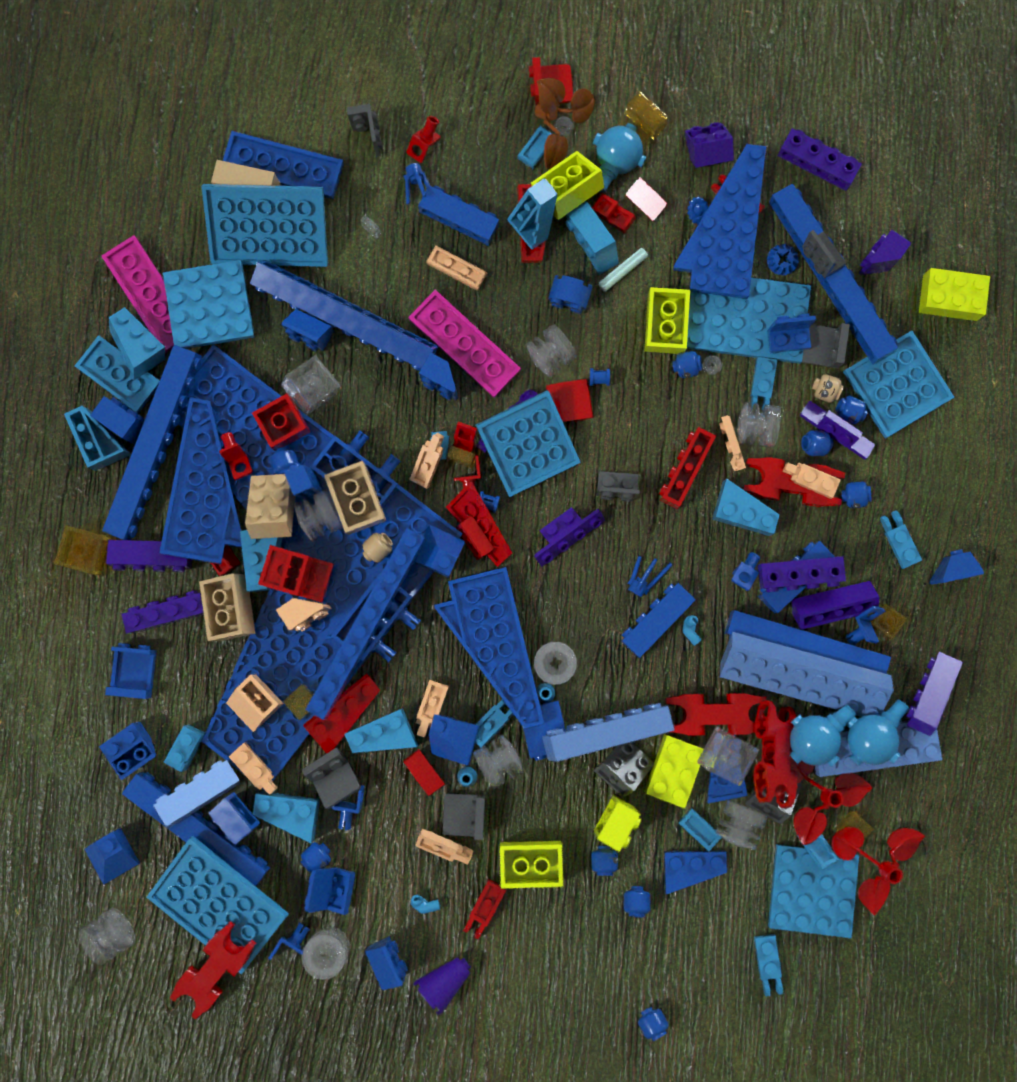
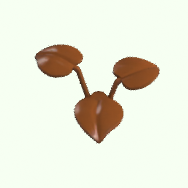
M544 78L537 80L539 103L535 108V115L537 118L543 119L544 124L548 125L555 132V134H550L547 137L544 145L546 169H551L566 157L568 142L565 137L560 136V132L550 121L557 118L558 112L572 113V119L577 123L586 121L594 109V95L587 89H579L572 96L571 109L559 108V103L565 97V87L557 79Z

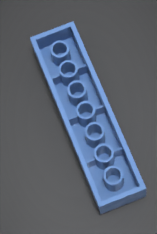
M732 632L720 662L721 678L840 710L847 704L856 715L862 717L866 715L880 716L893 693L891 675Z

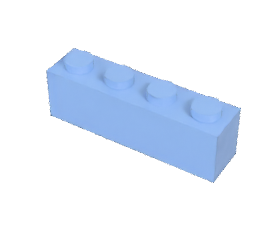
M220 760L211 766L210 771L205 774L200 772L195 775L193 781L189 784L183 783L174 789L175 792L171 795L165 794L158 798L153 806L166 828L169 829L239 785L240 780L228 761L222 762Z

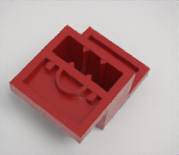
M270 545L258 585L323 603L334 564Z

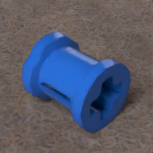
M590 368V386H593V384H606V386H610V369L594 370Z
M481 491L480 497L487 509L492 510V513H496L500 496L493 497Z

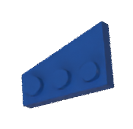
M736 735L714 738L707 803L748 796Z
M726 851L664 852L665 893L669 894L727 873Z

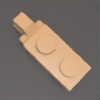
M728 415L721 417L723 422L719 424L722 434H727L729 440L725 442L728 453L733 452V458L730 463L734 471L745 469L746 465L731 418Z
M439 433L433 434L431 441L427 440L422 446L410 477L412 482L426 489L430 487L443 454L444 448L441 447L443 435Z
M787 463L782 471L792 475L791 480L795 484L830 499L834 497L840 483V479L806 464L798 463L796 466Z
M429 680L416 717V723L420 725L417 733L418 736L426 737L428 729L431 728L434 714H440L449 686Z
M246 742L229 756L259 790L263 788L270 795L278 788L272 781L274 778L271 774L272 771Z
M423 828L416 842V847L451 862L458 860L468 865L473 855V850Z

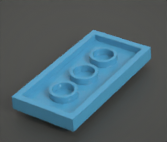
M99 335L75 364L76 368L136 413H139L153 396L160 382L149 372L133 380L121 351Z

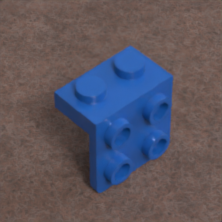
M337 867L313 870L309 877L305 911L311 913L330 910L342 915L348 914L355 872Z

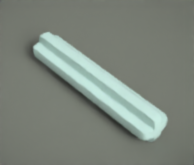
M643 248L636 251L599 282L600 288L604 292L611 288L648 256L647 252Z

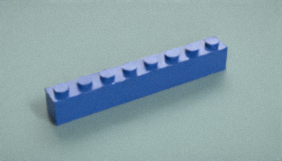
M736 610L730 612L724 633L730 635L729 639L732 632H736L887 674L891 657Z
M148 772L137 773L122 794L164 825L153 805L156 804V800L165 794L171 795V789L164 784H158L154 781L155 777ZM199 810L169 828L170 831L185 842L194 836L256 887L270 869L267 866V861L251 854L250 848L238 843L234 845L232 841L227 839L225 833L218 829L219 826L212 820L207 821L203 818V814Z

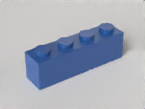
M428 185L425 191L426 197H422L418 205L419 212L489 246L499 226L497 216L491 212L485 213L479 210L480 208L475 204L463 202L456 195L450 196L444 193L445 191L438 186L432 187Z
M811 541L803 548L805 552L800 557L796 555L790 561L831 558L835 556L821 541L815 543ZM807 585L799 586V590L787 591L786 587H780L778 592L767 593L766 589H759L761 593L758 597L775 614L779 613Z
M679 583L675 585L670 584L663 591L666 595L661 600L655 599L649 606L651 610L647 614L643 612L635 620L638 624L633 629L628 627L622 634L624 638L621 642L638 658L696 600Z

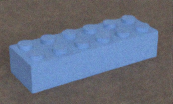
M653 703L643 706L644 710L641 708L624 711L625 715H622V713L606 715V720L595 718L587 720L586 725H583V723L571 724L566 726L567 730L564 731L563 728L549 730L547 735L542 736L547 759L549 761H560L674 731L668 706H661V703Z
M909 720L900 721V726L896 730L899 735L897 752L901 755L894 764L887 761L879 765L862 763L859 766L850 759L852 752L848 745L849 729H844L840 733L841 746L837 754L840 760L831 767L828 763L814 765V775L824 777L942 760L938 731L936 729L931 736H928L907 726Z

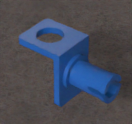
M750 552L745 562H741L732 574L734 576L731 581L749 591L759 574L755 570L757 563L760 561L759 555Z
M872 606L855 617L859 628L846 635L849 644L854 646L863 639L868 642L878 643L879 640L870 621L883 614L885 609Z
M361 785V789H359L357 803L341 801L332 807L333 810L341 811L339 829L343 830V826H345V830L351 829L353 813H359L362 808L365 785Z
M299 922L290 938L281 937L268 959H273L282 943L304 955L306 951L301 948L300 944L308 931H310V928L306 926L302 933H300L304 924Z

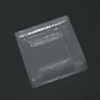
M367 215L360 219L362 226L373 237L377 239L381 235L379 226Z

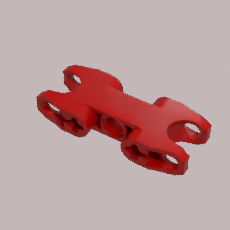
M771 457L746 459L745 465L757 469L761 473L762 478L758 485L742 486V489L750 495L760 499L779 501L781 492L803 495L802 505L813 507L841 506L842 499L836 497L830 499L795 484L791 480L792 475L782 472L785 465V460ZM807 464L840 480L845 478V472L825 465Z
M727 693V703L705 704L704 694H683L665 698V704L679 705L684 712L683 720L673 725L674 731L670 732L688 736L706 735L705 725H728L729 735L755 733V723L749 718V709L755 704L766 701V696H755L747 693Z
M769 700L760 703L755 720V735L762 739V761L758 762L754 768L755 792L760 803L771 802L774 794H776V801L779 807L790 808L795 801L797 790V773L795 770L790 769V734L794 727L791 721L796 718L794 709L788 706L781 708L777 716L776 707L773 701ZM768 706V714L766 717L764 711L765 708ZM788 712L789 718L785 722V714ZM767 787V794L763 797V790ZM787 792L788 800L784 803V794Z
M231 921L218 931L203 948V951L210 956L203 967L198 970L191 965L178 980L170 996L172 1001H176L181 995L191 996L196 1005L191 1016L195 1020L207 1011L223 992L216 983L226 970L235 977L250 958L251 952L256 945L253 939L245 946L235 945L230 938L231 931L235 925Z

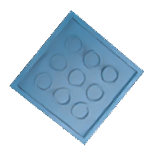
M241 260L163 272L174 345L187 349L254 338Z
M913 331L896 340L898 349L890 356L874 365L866 357L843 371L860 400L865 402L866 410L884 438L889 437L954 398V395Z
M548 390L475 425L509 497L581 463Z
M776 844L768 927L852 938L859 855L856 854L852 860L839 858L837 862L820 871L805 847Z

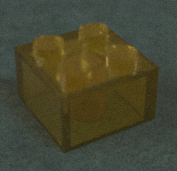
M65 525L54 564L101 576L107 556L108 540L112 538Z

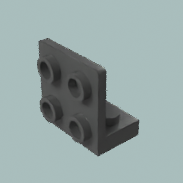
M370 104L346 107L353 131L364 132L370 128L376 156L379 157L383 146L376 111H372Z
M814 230L809 232L802 246L803 252L807 258L813 261L814 268L818 274H822L826 278L846 265V262L824 231L818 235Z
M842 323L838 328L811 325L809 327L811 348L803 350L801 363L837 369L841 367L845 361L850 324Z
M599 471L597 496H601L603 500H613L614 497L621 498V501L632 502L640 494V490H637L639 474Z
M628 742L617 745L609 756L598 764L593 771L622 798H625L637 788L653 767L654 762L634 743Z
M337 748L302 769L304 776L313 782L326 809H330L361 789L346 755Z
M802 782L797 783L795 801L790 808L779 807L776 801V794H774L771 802L760 803L755 791L747 797L745 805L782 824L792 815ZM767 787L763 790V797L767 794ZM787 792L784 794V803L788 800Z
M446 793L444 799L443 835L473 836L474 840H483L485 795Z

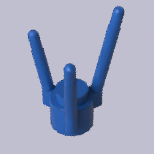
M412 163L406 167L407 174L404 175L407 205L410 204V182L419 185L423 197H426L422 180L426 188L430 185L419 163Z
M638 556L632 576L627 583L630 585L628 590L639 597H642L643 594L647 595L655 583L672 567L671 563L648 584L646 579L654 568L657 559H653L642 578L637 577L635 580L642 559L641 556Z

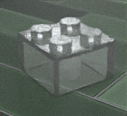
M316 355L285 375L281 384L283 389L292 397L306 416L334 397L341 387L339 382Z
M716 726L697 763L708 771L741 786L759 749Z

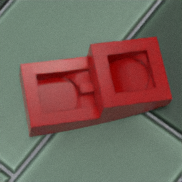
M603 193L592 206L593 211L600 218L624 234L636 219L635 214L620 207L616 200Z
M458 421L453 447L471 454L476 440L477 428Z
M420 749L403 760L406 767L428 796L445 784Z

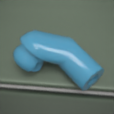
M695 615L685 618L682 630L693 646L701 641V638L695 632L696 624L698 623V618Z
M418 894L413 895L411 898L412 907L422 914L440 910L439 900L428 902Z

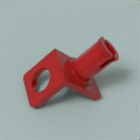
M427 117L424 128L412 135L406 151L408 155L420 163L424 161L428 148L441 138L440 135L435 133L439 124V120L436 117ZM414 145H418L421 148V155H417L414 152Z
M233 433L223 434L221 440L225 448L221 449L219 453L228 462L233 478L238 480L253 473L248 456L239 444L235 442ZM238 464H246V469L243 472H236Z
M475 455L477 475L454 477V481L460 480L463 483V488L470 482L475 486L474 481L477 478H481L479 455Z

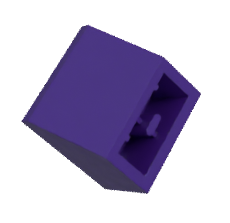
M715 122L706 127L695 126L685 131L690 160L695 168L734 160L733 137L723 123Z
M893 230L887 235L883 233L871 248L870 253L861 262L860 266L862 269L858 274L862 276L889 271L901 259L911 245V242Z

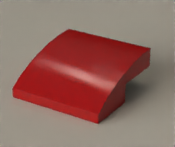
M587 379L546 385V391L550 392L563 423L593 418Z

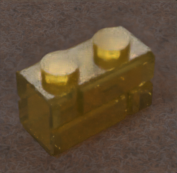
M638 92L626 106L625 114L652 139L667 125L669 117L664 112H660V109L641 92Z

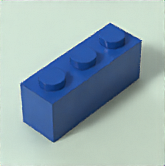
M294 464L288 468V471L284 472L294 496L307 502L324 494L316 472L304 464Z

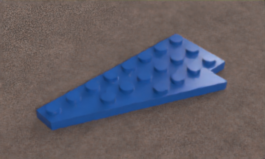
M746 144L674 264L673 270L691 272L690 292L748 299L766 146Z
M192 397L189 399L159 553L222 564L225 545L242 548L241 528L225 461L219 453L221 445L211 403L208 400Z
M504 567L448 581L452 601L434 605L436 611L523 728L528 729L544 725L507 568Z

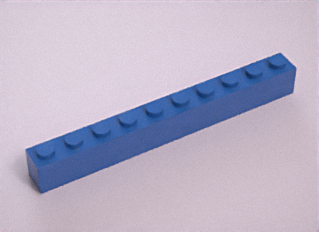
M791 184L773 194L769 204L845 323L850 324L849 329L872 365L898 349L897 341L893 335L889 334L886 329V323L878 317L875 306L867 300L864 289L860 285L858 286L853 272L847 269L846 265L824 278L822 274H818L815 270L813 261L805 256L802 246L809 232L814 230L818 235L823 232V226L813 216L812 208L808 204L806 205L802 199L801 191Z
M266 260L257 262L250 284L255 286L256 290L262 293H269L273 295L274 299L281 302L285 301L294 309H302L308 312V315L324 320V323L331 327L342 329V333L348 336L354 335L360 338V342L367 345L372 344L377 347L378 351L385 354L390 353L394 355L396 360L412 364V368L418 371L421 370L430 353L436 354L439 346Z
M173 345L102 532L122 540H132L138 530L137 524L145 512L144 506L152 494V485L158 479L159 467L165 461L166 449L173 440L174 428L180 422L181 410L187 404L188 392L194 386L196 371L202 365L201 355Z
M406 528L305 710L323 720L328 718L427 540L425 537Z

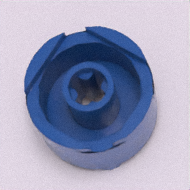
M555 275L548 299L553 307L563 309V306L571 308V312L582 314V310L587 308L593 286L588 284V287L583 285L584 281L562 275V278L559 279L558 275Z

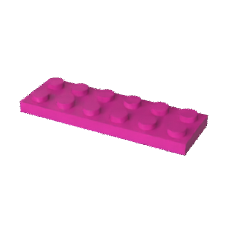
M133 235L101 257L150 333L165 346V353L172 350L174 342L164 279L137 237Z
M436 290L408 317L419 330L439 346L445 354L493 398L521 371V368Z

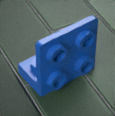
M800 314L797 318H789V316L778 317L767 330L770 353L810 349L809 327L816 321V316Z

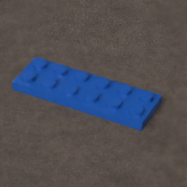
M231 131L223 157L225 162L275 172L281 186L323 187L324 197L334 199L344 161L341 159Z

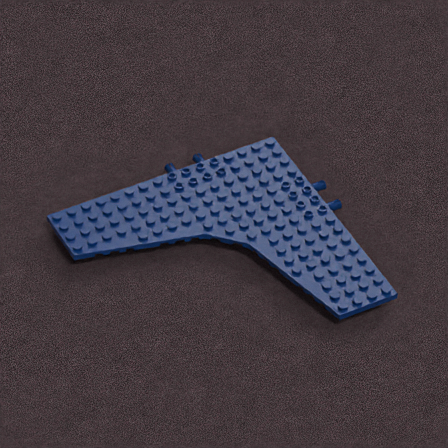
M213 344L201 359L202 365L196 371L194 386L189 390L187 404L181 410L179 425L184 429L190 397L210 401L221 449L225 448L221 436L225 433H233L235 442L246 452L253 473L235 480L228 462L224 459L231 490L247 510L251 476L275 475L271 456L276 451L270 448L252 412L276 400L281 395ZM301 410L299 411L310 433L285 447L296 452L300 465L304 464L316 472L324 494L307 502L295 496L292 536L282 538L281 548L334 564L326 594L322 603L275 589L269 590L256 623H254L256 634L250 635L246 641L231 679L227 683L223 697L219 701L215 715L212 717L202 739L204 744L227 760L241 773L243 772L229 756L246 742L272 771L271 774L274 776L272 781L276 779L309 736V732L303 725L315 715L305 709L406 528L421 536H424L429 525L459 539L463 535L391 479L390 474L401 462L399 459L390 454L382 467L377 468L358 452L369 439L366 434L359 430L350 444H345ZM363 461L367 466L387 521L348 535L344 531L324 475ZM244 463L236 466V472L238 473L246 469V464ZM373 533H384L393 543L392 552L381 562H374L373 560L370 562L363 556L362 544ZM414 562L346 686L372 652L378 653L388 663L392 660V657L397 652L384 644L382 639L397 620L403 621L412 630L417 626L411 620L419 625L421 620L411 614L407 607L435 571ZM293 598L330 605L332 608L327 611L329 614L319 621L318 619L311 622L312 626L303 632L301 630L298 632L289 631L276 609ZM252 674H256L284 703L255 732L226 703L235 689Z

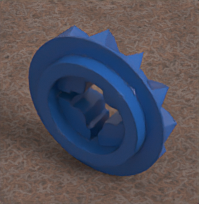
M777 244L767 255L768 267L778 275L792 273L799 262L798 253L795 252L793 247H789L786 244ZM787 254V262L784 261L783 263L778 265L780 260L779 256L782 257Z

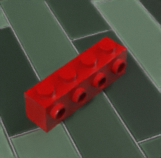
M700 427L695 432L691 431L686 439V442L689 444L686 450L681 449L677 457L680 461L677 467L673 466L670 470L668 477L671 479L668 485L663 484L659 495H661L659 501L675 509L681 506L716 435Z

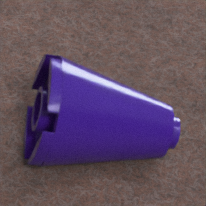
M457 957L415 980L413 984L415 987L418 984L421 986L418 991L432 1009L436 1007L439 1009L436 1014L440 1016L471 974L468 971L471 967L464 958L459 960Z

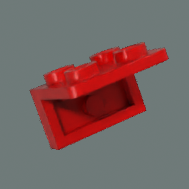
M540 57L532 58V66H529V78H533V84H530L531 97L535 98V106L539 103L537 80L544 78H553L561 81L565 87V97L560 103H571L573 96L571 66L569 64L541 66Z

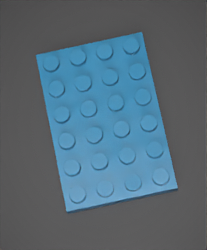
M203 184L201 186L211 264L241 260L243 265H257V262L266 260L279 266H328L323 187Z
M751 278L748 299L690 292L687 349L753 358L764 357L800 364L802 362L803 350L770 353L767 330L780 316L797 318L800 314H808L811 285Z
M194 836L189 838L147 895L151 902L205 946L230 921L235 924L230 934L231 941L235 945L245 946L253 939L256 945L251 952L250 958L239 970L240 974L245 971L289 914Z

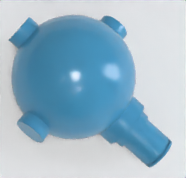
M627 123L626 126L611 127L603 134L597 133L594 138L593 144L597 146L596 153L601 164L600 169L602 170L604 188L600 192L605 193L611 181L616 179L618 174L628 173L636 166L642 167L647 156L643 155L641 138L636 133L637 128L633 124Z
M897 700L889 710L883 711L880 716L866 715L859 719L853 717L846 724L850 728L848 732V745L852 752L850 759L859 766L862 763L879 765L887 761L894 764L901 755L897 752L899 735L896 729L900 726L899 722L909 710V707L901 700Z
M846 704L836 713L829 714L827 717L812 715L803 718L801 715H798L791 721L794 727L790 734V745L793 751L790 753V756L797 764L802 761L809 765L828 763L830 767L840 760L837 756L841 746L840 733L844 730L843 727L846 726V723L855 717L856 713Z

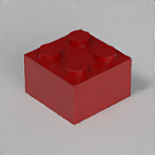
M287 393L252 412L270 448L274 451L310 433L295 402Z

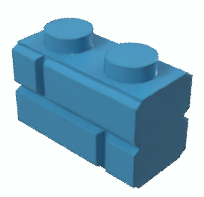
M191 725L183 726L164 763L180 772L187 770L201 745L200 742H202L205 733Z

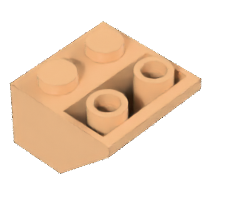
M293 598L276 609L289 631L298 632L301 630L303 632L312 626L311 622L318 619L319 621L329 614L327 611L332 608L330 605Z
M256 674L246 678L226 702L253 732L284 704Z

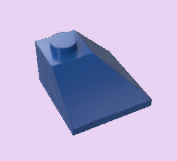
M429 525L423 536L427 540L415 563L449 578L465 541Z
M963 549L950 552L951 556L943 558L930 579V585L984 574V571L971 552L963 553Z
M434 714L429 732L432 755L469 766L480 726L445 715Z
M121 828L107 834L84 849L103 885L140 864Z

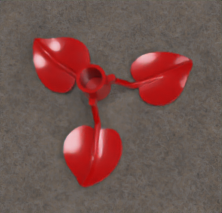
M790 756V769L796 771L797 783L801 782L804 778L822 791L821 801L824 803L821 806L815 807L814 810L809 807H803L795 814L793 824L800 842L803 845L810 844L825 830L827 818L823 813L818 812L819 810L828 809L829 806L834 808L841 805L846 807L855 806L872 789V786L859 775L846 773L836 777L835 786L837 789H826L807 776L813 771L814 765H809L802 761L797 764Z
M846 827L833 836L832 848L839 858L852 860L856 853L859 852L879 867L881 876H876L875 879H866L858 891L861 903L873 915L877 914L887 899L890 883L897 884L902 880L903 872L898 868L899 864L895 859L905 861L913 856L920 842L925 837L919 831L911 828H900L892 832L887 841L888 846L891 848L889 855L892 862L884 861L882 863H879L859 849L864 843V835L858 828Z

